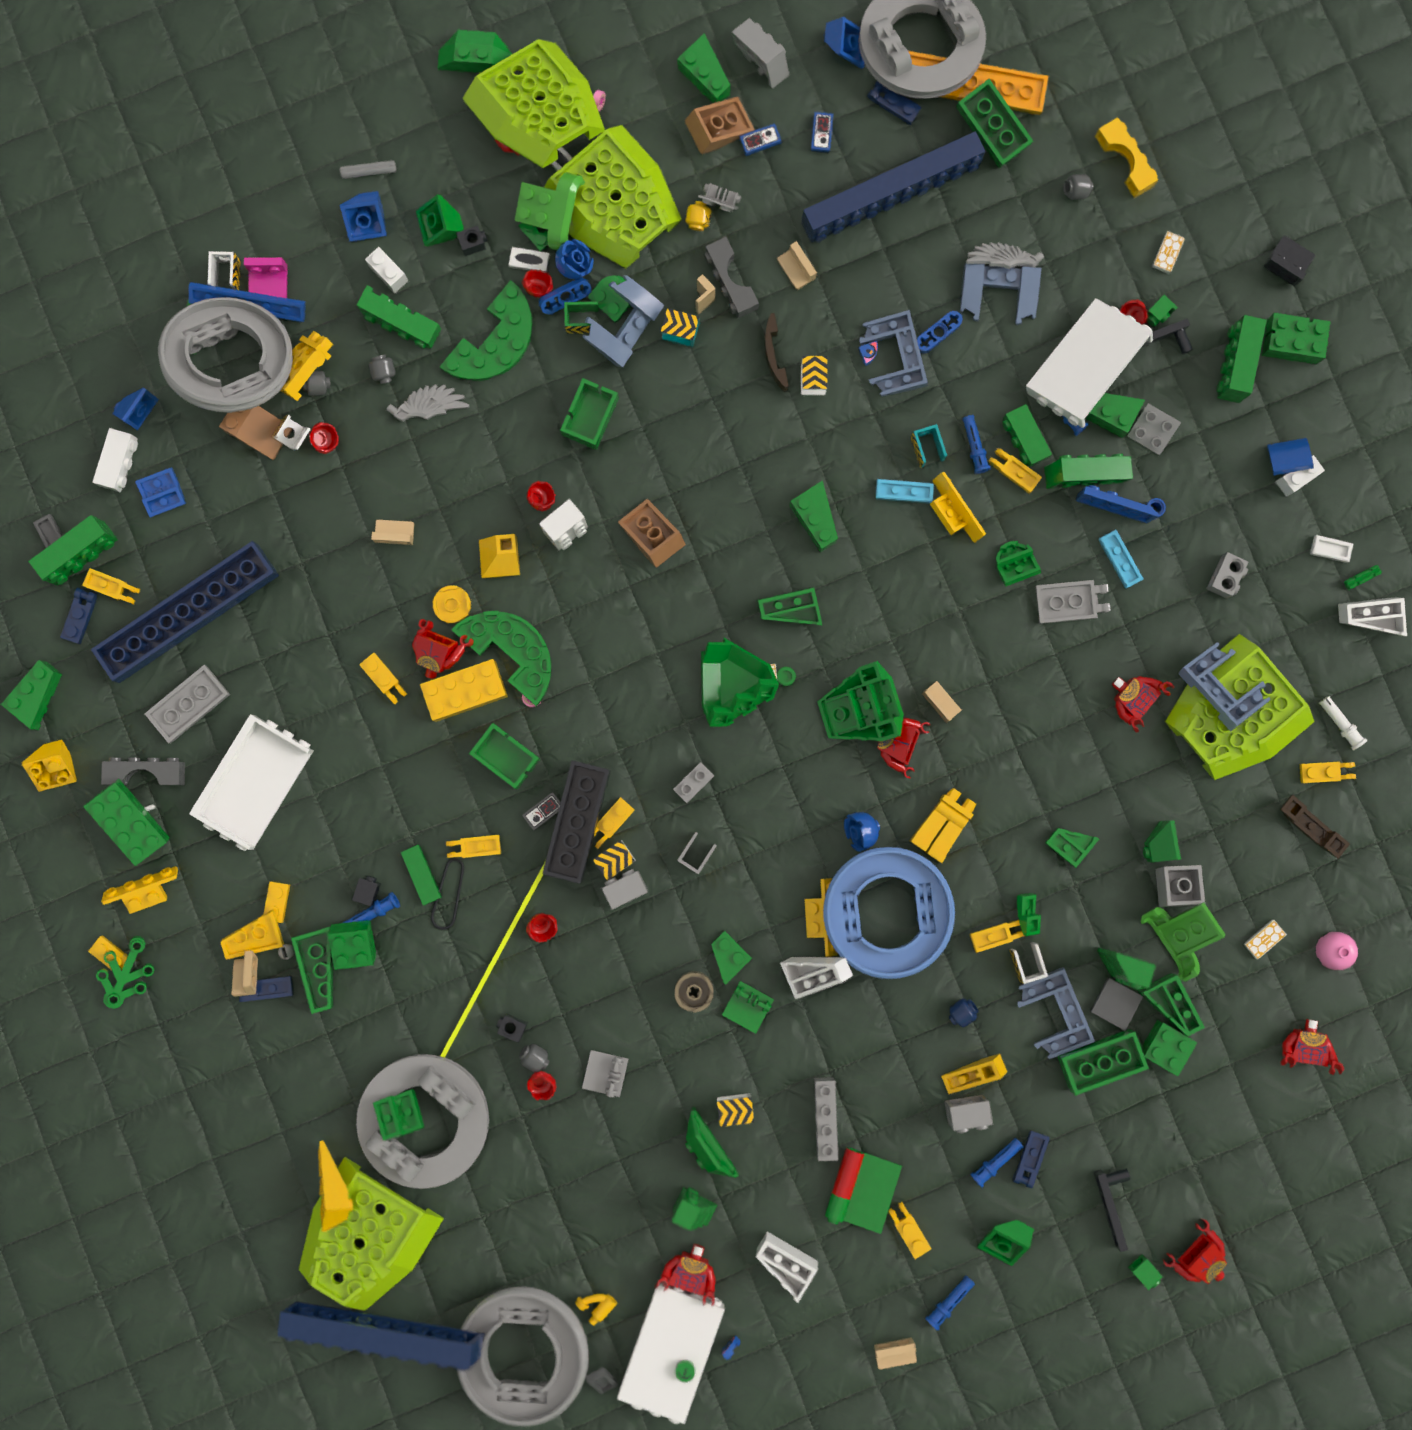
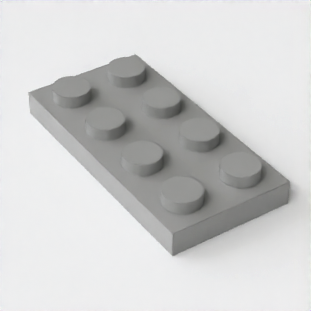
M203 665L149 709L145 715L164 739L171 744L226 699L230 693L206 665Z

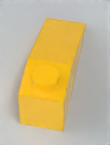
M996 1054L946 1073L941 1077L948 1094L999 1080L1007 1073L1001 1055Z

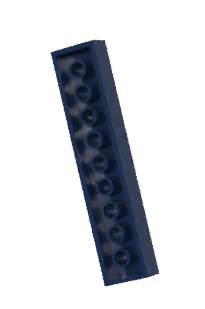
M975 131L804 209L801 224L810 243L814 241L821 242L827 235L832 233L834 235L838 234L849 225L850 227L856 226L861 222L860 220L865 218L871 219L882 210H891L895 204L900 202L904 204L917 194L918 196L924 195L928 192V189L933 187L939 188L950 179L952 181L957 180L963 173L976 171L983 159L985 149Z
M251 541L91 650L113 682L121 683L277 578L279 574L260 546Z
M298 1301L280 1312L278 1336L284 1337L287 1341H295L297 1339L302 1340L305 1344L320 1343L323 1347L327 1348L341 1347V1350L344 1351L354 1349L360 1350L362 1354L377 1353L380 1357L385 1358L394 1356L398 1357L401 1361L411 1359L417 1360L419 1364L434 1363L442 1368L452 1366L456 1367V1370L467 1371L481 1358L484 1333Z

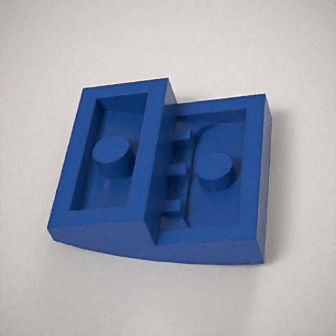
M1307 438L1267 445L1273 475L1314 468Z
M172 467L135 481L149 517L186 504Z

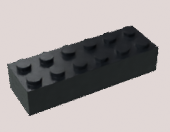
M571 761L542 874L580 884L583 882L611 770Z

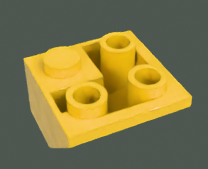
M515 534L495 535L479 540L482 578L520 575L518 542Z
M63 740L43 744L22 762V766L39 792L74 783L77 780L71 754Z

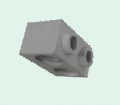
M1229 552L1223 554L1206 589L1226 599L1233 595L1235 596L1240 589L1238 584L1241 578L1243 579L1248 572V568H1246L1248 561ZM1231 563L1236 566V572L1231 571ZM1223 580L1228 583V589L1223 588Z
M700 762L673 790L688 803L714 775Z

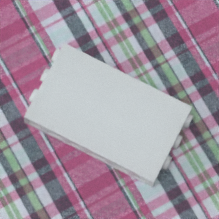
M1095 298L1026 385L1027 394L1037 399L1040 405L1050 407L1056 415L1066 417L1072 425H1079L1084 428L1085 418L1144 343L1146 341L1150 343L1153 341V331L1149 326L1136 322L1132 316L1122 314L1118 308L1110 307Z
M251 714L189 813L203 822L205 828L211 831L215 829L220 832V837L227 841H230V839L237 843L236 846L244 851L247 849L254 850L314 751L309 748L310 744L302 739L300 741L293 738L294 734L285 729L282 732L277 729L278 725L270 720L265 722Z
M659 1283L658 1288H655L618 1391L617 1399L631 1404L635 1409L642 1410L643 1408L650 1411L654 1416L660 1417L662 1415L673 1423L679 1424L680 1422L684 1424L725 1306L718 1298H715L713 1307H711L712 1301L710 1299H706L705 1306H703L704 1296L671 1285L663 1292L665 1286L663 1283ZM682 1360H689L695 1366V1376L689 1382H681L675 1374L676 1365Z

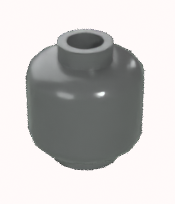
M1086 174L1070 175L1063 185L1065 195L1071 200L1086 199L1093 190V182Z
M386 354L371 358L372 361L368 364L372 379L374 381L380 380V384L391 382V377L396 374L392 359L386 357Z
M314 371L302 386L303 391H306L309 396L325 395L327 389L330 388V377H326L324 371Z
M534 1043L529 1046L526 1045L519 1055L521 1065L534 1073L541 1069L545 1070L549 1063L547 1059L548 1052Z

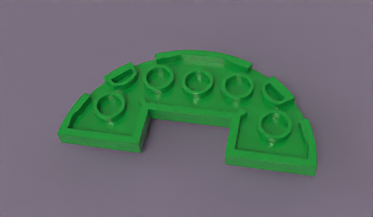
M509 281L487 308L488 312L501 322L484 343L477 349L463 338L441 364L440 369L459 379L483 381L506 373L520 361L531 340L532 315L524 294L513 281Z
M486 611L463 619L451 629L458 637L467 635L465 643H468L472 638L474 643L471 648L480 656L494 642L520 667L507 681L537 707L546 694L550 683L551 658L544 639L529 622L514 614Z

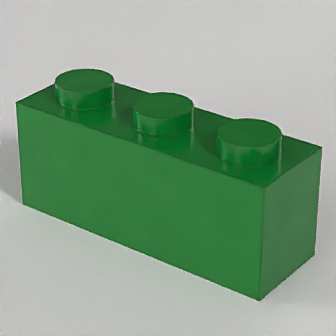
M1027 404L1005 414L1003 417L1004 421H1002L1006 431L1010 432L1012 436L1011 442L1015 448H1018L1023 464L1030 468L1047 460L1052 455Z

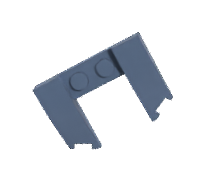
M965 263L960 312L962 313L964 309H967L975 314L973 320L978 321L983 286L1018 290L1015 325L1022 324L1021 318L1031 315L1032 320L1035 319L1041 268L1023 266L1021 269H1007L1004 267L985 266V264Z
M627 275L623 276L626 281L619 285L615 282H611L608 285L634 308L616 336H613L590 317H587L585 323L591 324L589 336L583 335V338L618 367L625 365L633 353L632 347L650 320L654 321L665 306Z
M910 310L863 323V327H866L867 330L865 338L860 337V345L896 337L904 370L869 379L872 386L876 383L882 390L881 396L928 386Z
M1217 642L1184 666L1178 674L1191 688L1195 685L1220 713L1218 718L1232 731L1268 703L1270 698L1263 699L1260 689L1266 687L1263 681L1238 700L1229 693L1211 672L1236 652L1230 649L1228 654L1218 650L1219 643Z
M1064 967L1047 973L1048 977L1019 986V989H1023L1022 1001H1018L1019 1008L1054 994L1065 1019L1067 1029L1034 1043L1037 1049L1042 1046L1050 1053L1047 1056L1049 1059L1095 1042Z

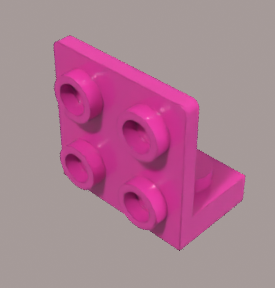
M244 258V266L249 271V292L287 298L288 265L283 258Z

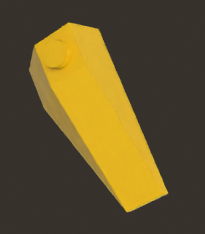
M320 1141L318 1149L319 1177H322L320 1178L319 1189L320 1195H322L320 1216L322 1232H326L348 1219L349 1211L353 1210V1201L349 1199L346 1185L324 1141Z

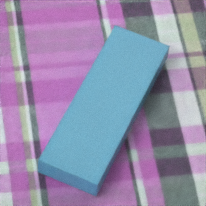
M877 479L875 499L931 503L933 501L934 484Z
M1117 530L1098 539L1125 589L1143 580Z

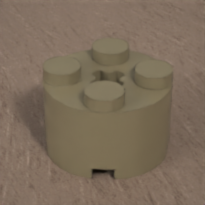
M689 971L683 974L676 982L675 999L678 1005L687 1011L700 1012L706 1009L713 999V984L709 977L700 971ZM691 987L699 989L697 991V996H695L694 994H689V992H691Z

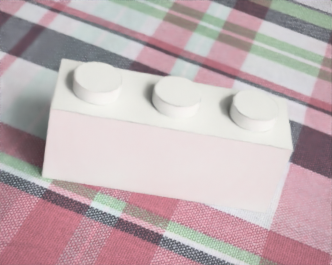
M109 428L92 483L103 488L121 492L122 488L126 485L127 471L132 466L131 458L133 452L136 451L138 446L135 436Z

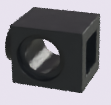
M478 225L457 232L465 256L486 250L484 243L488 241L484 231L480 232ZM471 238L478 239L475 243H469Z
M368 875L365 878H359L352 901L373 906L381 883L376 882L377 878Z
M506 1014L504 1018L500 1017L496 1027L499 1028L497 1034L519 1043L528 1022ZM509 1022L514 1023L516 1026L515 1032H509L506 1029V1024Z

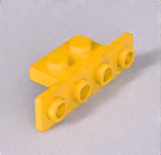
M940 473L932 481L942 496L930 503L931 507L950 535L964 528L974 543L986 535L985 531L946 473Z
M177 866L167 867L156 874H148L142 879L128 881L120 887L109 888L103 893L101 902L105 905L122 899L131 914L167 901V895L161 884L176 879L178 868Z
M832 878L821 879L822 898L805 899L807 938L824 937L826 957L837 955L828 938L823 917L825 895Z

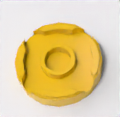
M446 586L441 588L436 596H434L433 610L441 621L448 624H456L469 615L471 600L462 588Z

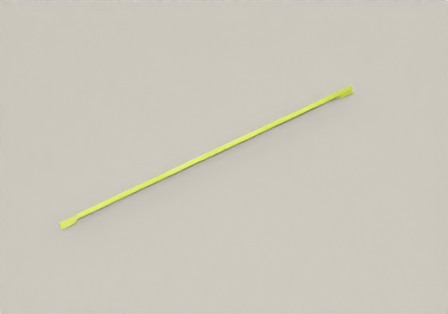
M545 863L440 1055L441 1057L445 1058L542 879Z

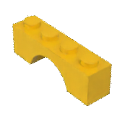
M1117 117L1099 128L1095 138L1104 152H1119L1129 162L1130 174L1125 184L1133 197L1136 198L1154 187L1158 181L1157 173L1147 163L1146 156L1138 149L1136 140L1129 135L1124 122H1121Z

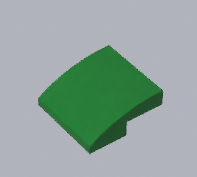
M411 1089L396 1096H389L373 1102L383 1141L425 1128L414 1090Z

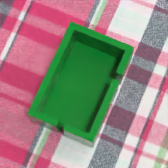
M1273 313L1266 319L1264 336L1267 337L1263 341L1262 356L1318 364L1326 358L1330 321L1313 319L1309 322L1310 318Z
M582 378L569 408V415H566L560 431L562 436L597 450L619 396L617 392L603 386L601 387V394H599L598 384Z
M492 723L469 754L513 788L518 789L528 776L525 774L526 771L531 773L541 758L513 737H508V733Z

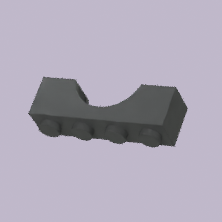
M727 237L707 245L704 257L708 265L711 264L714 269L712 273L715 280H719L722 285L720 289L725 298L728 297L730 301L728 305L732 314L736 313L739 319L758 310L759 302L752 288L735 284L728 275L727 269L734 260V251Z
M109 758V761H102L101 785H111L117 779H120L124 785H127L130 778L142 770H147L154 774L159 785H185V762H179V758H167V762H159L160 758H147V761H140V758H128V761H121V758Z

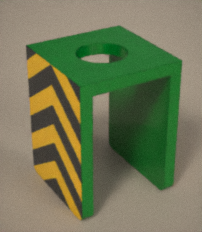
M564 302L566 333H589L591 324L569 323V312H599L598 302Z

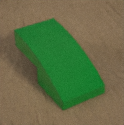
M1033 893L1017 895L1018 918L1024 936L1040 934L1041 915L1035 913L1036 894Z

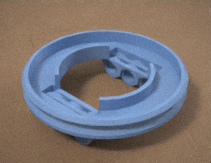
M880 847L854 856L837 871L825 895L823 917L825 929L832 946L841 958H846L849 965L873 977L897 979L922 971L941 955L953 932L955 905L946 879L929 860L906 849ZM882 877L903 879L915 889L914 900L917 907L916 918L919 924V932L910 942L897 948L874 946L861 935L857 895L868 883Z

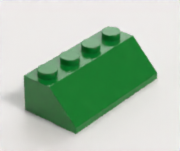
M1098 948L1099 956L1110 976L1116 977V982L1142 990V987H1150L1156 965Z

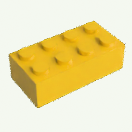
M494 659L420 684L431 719L434 722L508 697Z

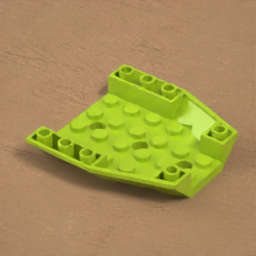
M538 39L478 74L463 97V101L494 139L541 168L558 160L557 149L580 135L585 134L590 140L605 131L587 79L556 43ZM515 71H522V72H523V73L520 74V75L514 74ZM538 96L544 97V99L541 101H538L535 98ZM560 122L566 123V125L563 127H560L557 124Z
M622 125L606 129L552 175L544 186L545 188L556 190L559 179L566 172L583 177L585 184L581 185L576 193L569 234L573 239L583 242L588 248L625 269L640 257L639 252L664 230L669 232L682 221L659 166ZM594 165L596 170L593 173H589L586 171V167ZM615 192L621 195V198L617 201L611 199V195ZM643 220L646 222V226L641 229L637 228L636 222Z
M1240 634L1220 649V651L1228 654L1230 649H1233L1236 653L1211 673L1236 700L1240 699L1262 681L1265 684L1268 683L1272 686V692L1267 694L1264 692V689H1260L1263 699L1270 698V701L1238 727L1230 731L1218 718L1220 713L1195 685L1191 688L1187 684L1165 720V723L1176 736L1181 735L1203 760V768L1214 780L1271 759L1314 723L1310 707L1259 646ZM1208 732L1214 735L1212 743H1208L1205 740V735Z
M344 1157L337 1169L346 1185L349 1199L353 1201V1210L349 1211L346 1221L326 1232H322L320 1196L312 1211L299 1271L312 1287L341 1305L365 1311L414 1269L444 1217L429 1208L426 1211L422 1210L359 1171L361 1166ZM379 1203L386 1207V1211L383 1214L376 1211L375 1207ZM356 1238L364 1240L365 1246L363 1248H358L355 1245ZM337 1272L341 1273L344 1276L343 1282H336L334 1274Z

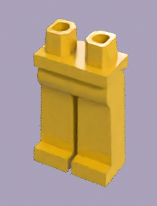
M315 331L308 338L302 335L299 339L301 342L292 350L293 362L287 382L280 390L296 401L302 396L298 391L314 370L322 366L325 359L329 360L331 357L328 350L332 347L333 343Z
M954 788L948 791L946 795L941 796L938 804L909 840L940 863H943L957 837L969 819L973 817L974 814L972 812L976 806V803L968 798L962 806L956 803L961 793Z

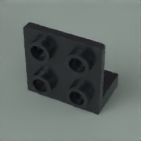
M1283 236L1263 267L1295 287L1307 274L1305 271L1314 259L1315 254L1287 236Z

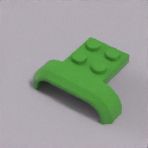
M566 172L559 179L556 190L522 182L515 221L548 229V245L551 249L558 250L563 243L568 241L578 188L585 184L583 177Z
M1204 902L1172 918L1160 907L1144 913L1141 918L1142 924L1147 922L1153 927L1176 962L1179 969V979L1185 982L1198 976L1200 972L1199 962L1194 952L1225 937V933Z

